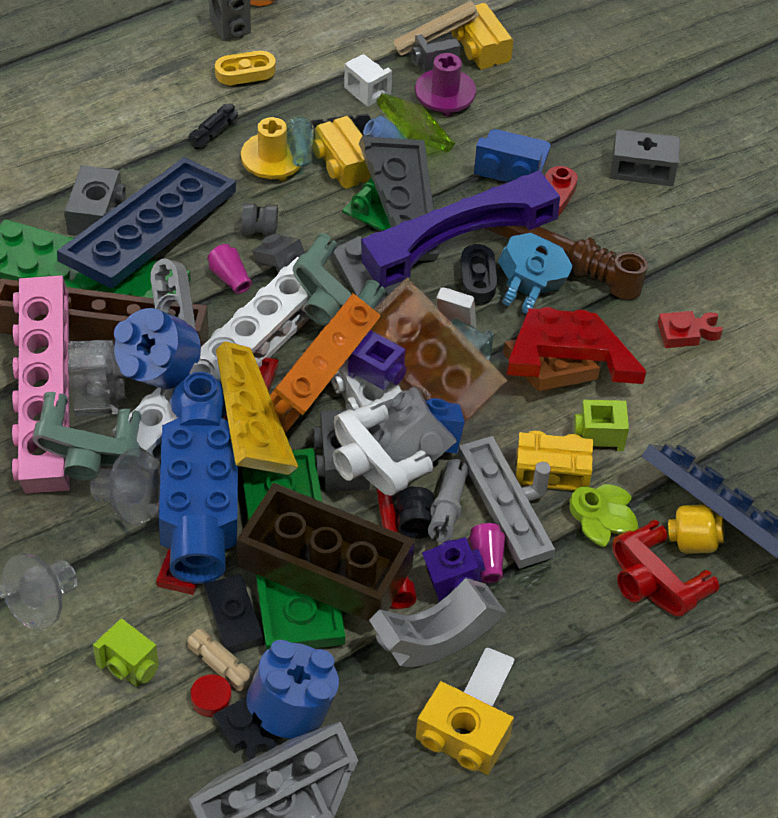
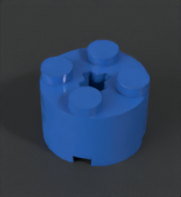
M154 308L139 310L125 321L119 322L114 330L116 362L121 373L133 380L161 389L176 388L182 380L190 375L189 372L194 363L198 364L201 343L196 330L184 320Z
M280 639L273 642L271 648L260 659L246 697L247 707L251 715L255 712L262 720L260 726L276 736L290 739L304 735L314 729H319L325 720L339 686V678L334 667L335 661L332 654L323 649L316 650L310 646L290 643L286 640Z

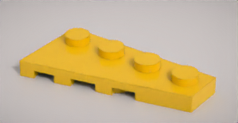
M224 341L216 349L235 463L237 466L289 475L298 468V464L250 347Z

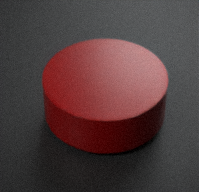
M215 674L204 675L193 683L191 687V703L194 710L200 715L213 717V714L231 705V686L222 676Z

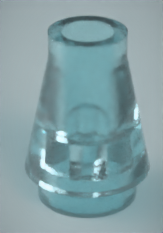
M294 117L286 123L287 145L293 158V164L298 167H305L312 163L315 127L305 117Z

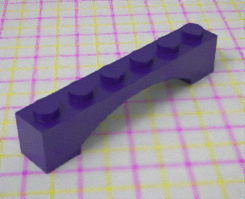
M540 170L521 176L506 184L492 187L480 194L461 199L459 202L441 209H435L428 214L410 221H404L397 226L373 233L361 239L362 263L372 278L380 284L379 288L382 286L383 288L410 278L411 267L423 255L437 245L458 235L495 226H526L528 230H532L557 220L560 196Z

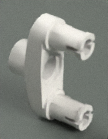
M379 399L354 411L349 409L334 417V429L342 447L334 451L333 460L337 471L345 480L350 481L363 475L386 495H394L406 489L408 483L432 472V461L429 456L424 458L426 456L424 451H418L416 454L397 463L389 457L381 445L369 433V428L381 422L383 423L389 418L385 405L381 406L382 402Z

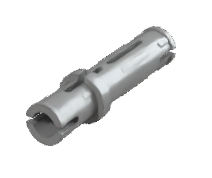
M453 459L446 463L438 497L434 500L430 509L432 520L428 528V534L433 539L438 530L439 533L436 539L438 542H446L451 539L454 523L457 522L461 515L460 499L468 474V466L466 463H463L461 470H459L461 461L459 459Z

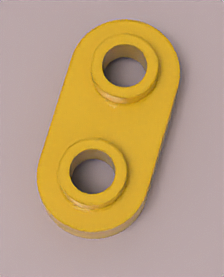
M267 51L226 55L220 57L215 62L216 79L220 83L229 86L263 81L271 78L276 72L275 57Z

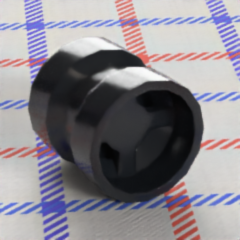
M409 487L398 493L397 509L400 514L397 518V527L400 534L411 539H421L430 536L428 534V528L432 520L430 509L432 503H434V495L430 490L423 487Z

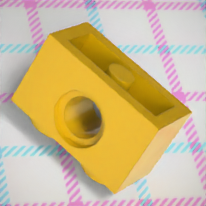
M440 681L417 718L415 739L419 740L423 746L433 752H443L451 756L461 766L470 771H480L489 775L511 737L514 717ZM464 728L471 733L460 734L455 729Z

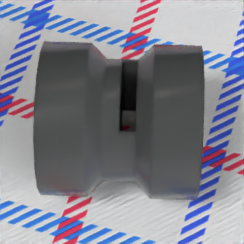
M244 202L242 235L253 236L255 233H263L267 237L277 234L278 205L267 204L265 207H258L255 203Z

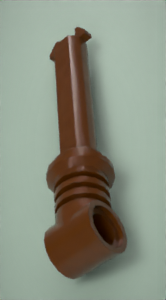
M526 226L483 228L507 239H510L511 236L533 233L563 248L573 265L571 270L575 277L590 276L591 279H598V282L601 283L606 281V285L609 286L612 294L622 299H634L641 295L648 262L637 253L623 252L616 256L614 251L609 252L607 248L601 249V246L597 245L593 238L574 241L542 227L528 230ZM536 248V251L547 254L544 248Z

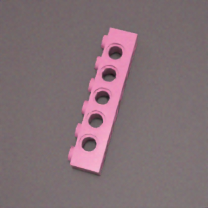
M63 275L19 278V292L13 294L15 314H19V324L13 325L14 344L19 346V357L13 358L14 378L19 379V390L13 391L12 395L14 412L18 413V424H13L12 427L13 443L15 447H18V458L12 460L14 481H19L25 494L69 491L70 477L64 473L66 458L48 451L42 455H32L39 448L33 442L35 424L39 421H34L33 418L42 412L43 397L46 392H56L54 406L60 393L68 397L63 426L70 428L68 290ZM39 315H47L43 320L34 321ZM39 347H48L42 353H33ZM39 380H48L47 383L41 387H33V385Z

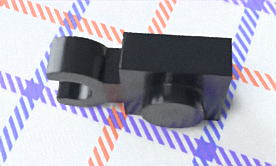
M246 697L213 714L214 724L232 751L236 753L245 748L247 761L255 758L259 752H267L277 747L272 739L265 737L270 732L260 726L262 720L255 712H253V715L249 712Z

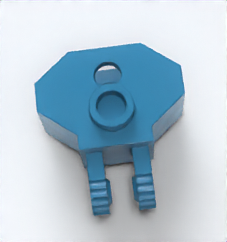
M533 233L511 236L498 259L501 268L508 278L506 283L508 289L502 303L509 306L514 301L517 295L516 291L518 290L528 295L522 304L521 310L522 313L527 315L528 309L533 308L540 293L559 290L568 278L573 266L563 248ZM536 248H544L547 254L536 251Z

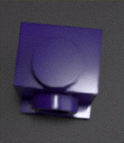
M370 330L348 357V376L355 378L357 375L382 390L390 383L398 385L402 381L407 369L404 365L405 349Z

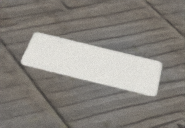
M485 648L464 693L493 706L514 663V658L491 648Z

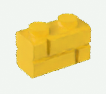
M486 3L475 5L479 16L452 30L453 38L462 43L467 58L469 60L473 59L481 70L493 67L494 64L501 65L510 62L514 40Z
M348 116L335 119L333 123L329 121L317 125L315 128V140L312 141L315 156L318 159L323 158L326 162L329 176L332 179L337 178L345 189L356 186L359 182H368L371 177L359 146V141L363 135Z
M541 431L519 432L515 464V477L520 486L532 485L536 464L546 462L551 467L547 488L575 491L582 486L589 487L592 476L593 439H585L576 434L554 436L546 435Z

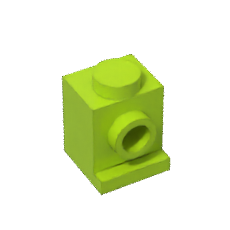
M583 400L580 414L574 415V434L585 439H593V446L617 447V451H624L629 432L626 401Z
M122 618L93 644L96 666L102 670L107 666L109 671L120 680L126 678L138 687L141 683L145 684L150 681L157 672L159 666L157 645Z

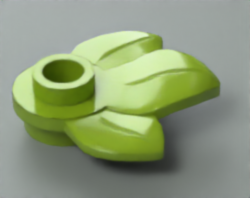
M604 484L596 489L582 486L577 488L570 496L569 508L571 514L581 522L582 531L588 539L601 547H606L611 533L622 534L628 530L635 531L639 529L635 514L627 507L632 496L621 487L611 484Z

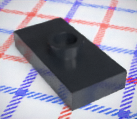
M242 574L204 583V592L222 646L230 653H235L264 645L263 635Z

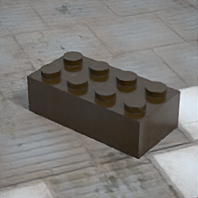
M273 482L237 538L238 567L370 622L369 619L380 609L389 610L412 569L415 540Z

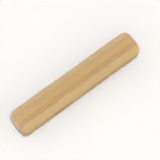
M468 1L396 38L394 46L397 52L403 56L411 52V49L415 47V35L422 34L425 41L429 43L479 16L474 3Z

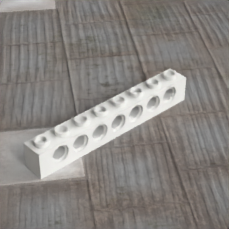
M299 257L295 258L287 267H283L266 287L259 289L256 296L249 303L239 308L233 318L212 334L211 338L201 347L198 364L194 363L189 372L190 374L200 371L207 372L221 381L216 349L224 341L250 347L260 368L265 357L270 358L310 319L304 310V306L310 299V296L293 274V266ZM157 388L153 393L146 395L140 405L134 409L142 414L137 442L140 447L135 464L149 473L161 464L162 425L177 419L170 405L172 392L175 388ZM133 411L129 414V419L132 417ZM116 427L113 429L114 437H115Z

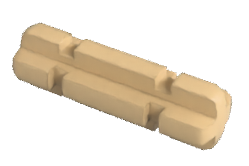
M197 629L188 637V648L197 656L203 655L202 660L225 679L229 678V684L236 690L243 691L251 684L253 672L243 663L237 664L239 659L218 641H211L212 636L204 629Z

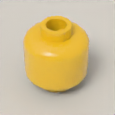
M705 504L680 506L676 511V519H669L668 521L670 542H677L679 550L684 554L712 553L717 550L719 543H724L723 517Z

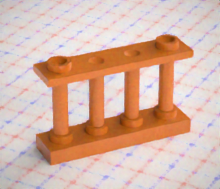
M354 293L270 394L285 434L297 418L307 411L381 317L379 313Z

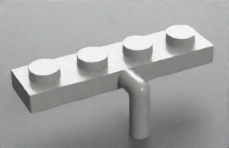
M493 436L460 445L458 455L462 463H466L468 466V474L494 523L499 525L501 532L505 534V544L518 568L520 569L553 558L555 548L529 501L543 497L546 494L551 470L550 465L546 462L537 463L533 484L521 488Z

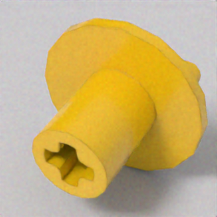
M268 117L259 122L257 126L258 135L252 136L244 143L241 150L242 164L248 172L257 177L286 181L287 176L294 174L302 167L305 159L304 149L296 138L287 134V126L283 120Z

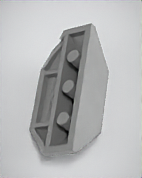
M336 722L290 739L216 777L191 796L188 802L196 818H334L358 759L342 723Z

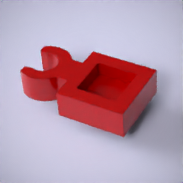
M693 311L661 313L657 322L665 348L698 346L701 337L705 340L716 341L721 338L723 331L722 327H711L716 326L718 314L713 312L705 313L701 318H695Z

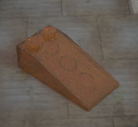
M408 277L374 309L381 317L370 330L405 349L404 365L407 369L404 378L413 387L416 386L426 400L438 398L448 403L460 404L464 421L477 411L507 381Z

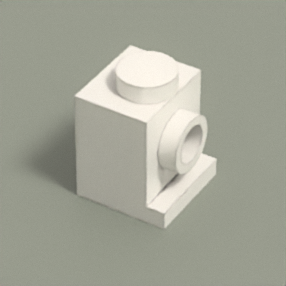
M365 54L345 63L344 88L368 107L391 95L392 70L390 68L383 70L379 64L374 63Z

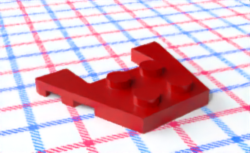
M551 307L528 309L510 355L506 371L507 375L539 377L541 369L539 357L605 361L607 362L612 382L644 384L647 373L646 369L597 313H591L586 310L562 311Z

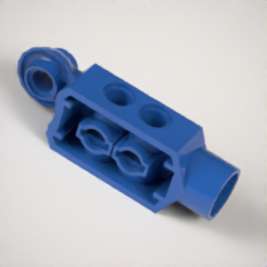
M200 371L188 375L172 392L170 405L177 419L162 425L159 499L160 545L170 549V572L175 578L194 584L208 583L220 578L225 572V550L237 545L238 466L235 463L229 423L223 419L227 412L222 383L213 375Z

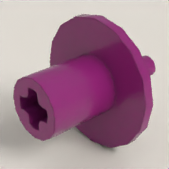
M451 53L437 55L434 59L433 70L421 75L415 85L416 98L420 103L433 111L443 112L442 114L446 117L451 116L452 112L467 108L474 102L476 95L475 83L468 75L461 72L462 62L457 55Z

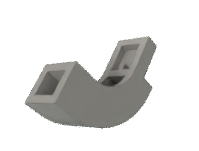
M466 578L441 602L423 612L413 615H401L380 609L369 621L377 632L376 639L385 650L392 653L398 664L402 667H415L438 661L463 649L486 633L507 612L485 583Z

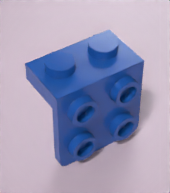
M492 129L487 139L480 137L476 145L474 174L511 182L521 176L529 175L539 170L542 172L550 152V143L544 140Z

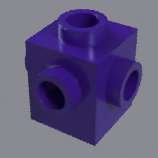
M466 537L458 540H448L436 548L422 552L429 578L439 602L446 598L466 578L482 583L480 572L486 570L478 548L471 551Z

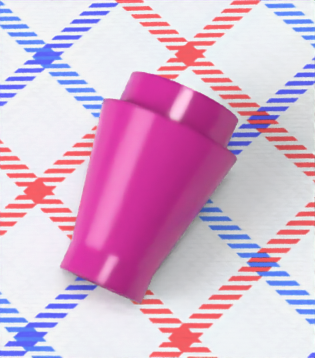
M222 244L209 253L207 257L209 269L232 288L235 294H242L252 286V281L247 275L236 248L230 247L229 244Z
M483 523L472 527L467 541L471 551L478 548L486 568L485 571L480 572L482 582L494 583L502 580L505 534L501 532L500 526L494 523Z

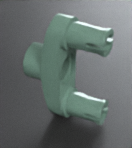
M319 233L308 252L302 254L294 264L293 274L310 296V299L304 306L305 313L314 322L326 326L352 294L324 269L323 265L337 248V243L333 240L327 245L331 237L325 233ZM367 280L358 297L374 309L381 297L384 296L385 289L382 286L376 292L380 284L375 280Z
M46 392L44 394L40 421L35 424L33 442L43 450L66 458L64 473L67 476L77 480H94L98 477L100 465L127 466L137 461L140 447L137 442V436L142 418L140 412L134 410L132 417L129 419L130 409H120L117 414L118 419L115 437L113 438L64 427L63 419L68 397L60 393L54 406L56 392Z

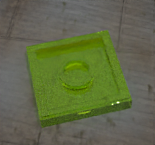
M381 93L376 100L377 105L407 139L424 140L425 146L445 152H450L456 144L423 106L385 93Z

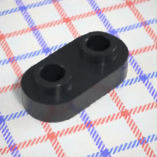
M472 244L465 247L461 254L460 263L462 292L473 296L475 302H487L496 294L495 254L489 247L482 244Z

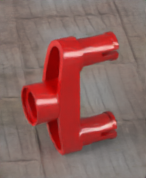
M652 520L635 531L628 530L616 536L612 543L613 553L623 569L617 575V583L621 593L630 602L636 603L647 597L673 616H683L693 610L697 602L719 590L718 579L715 576L709 578L712 574L710 571L704 570L692 579L682 582L650 550V548L665 542L667 539V531L663 525L659 526V521Z

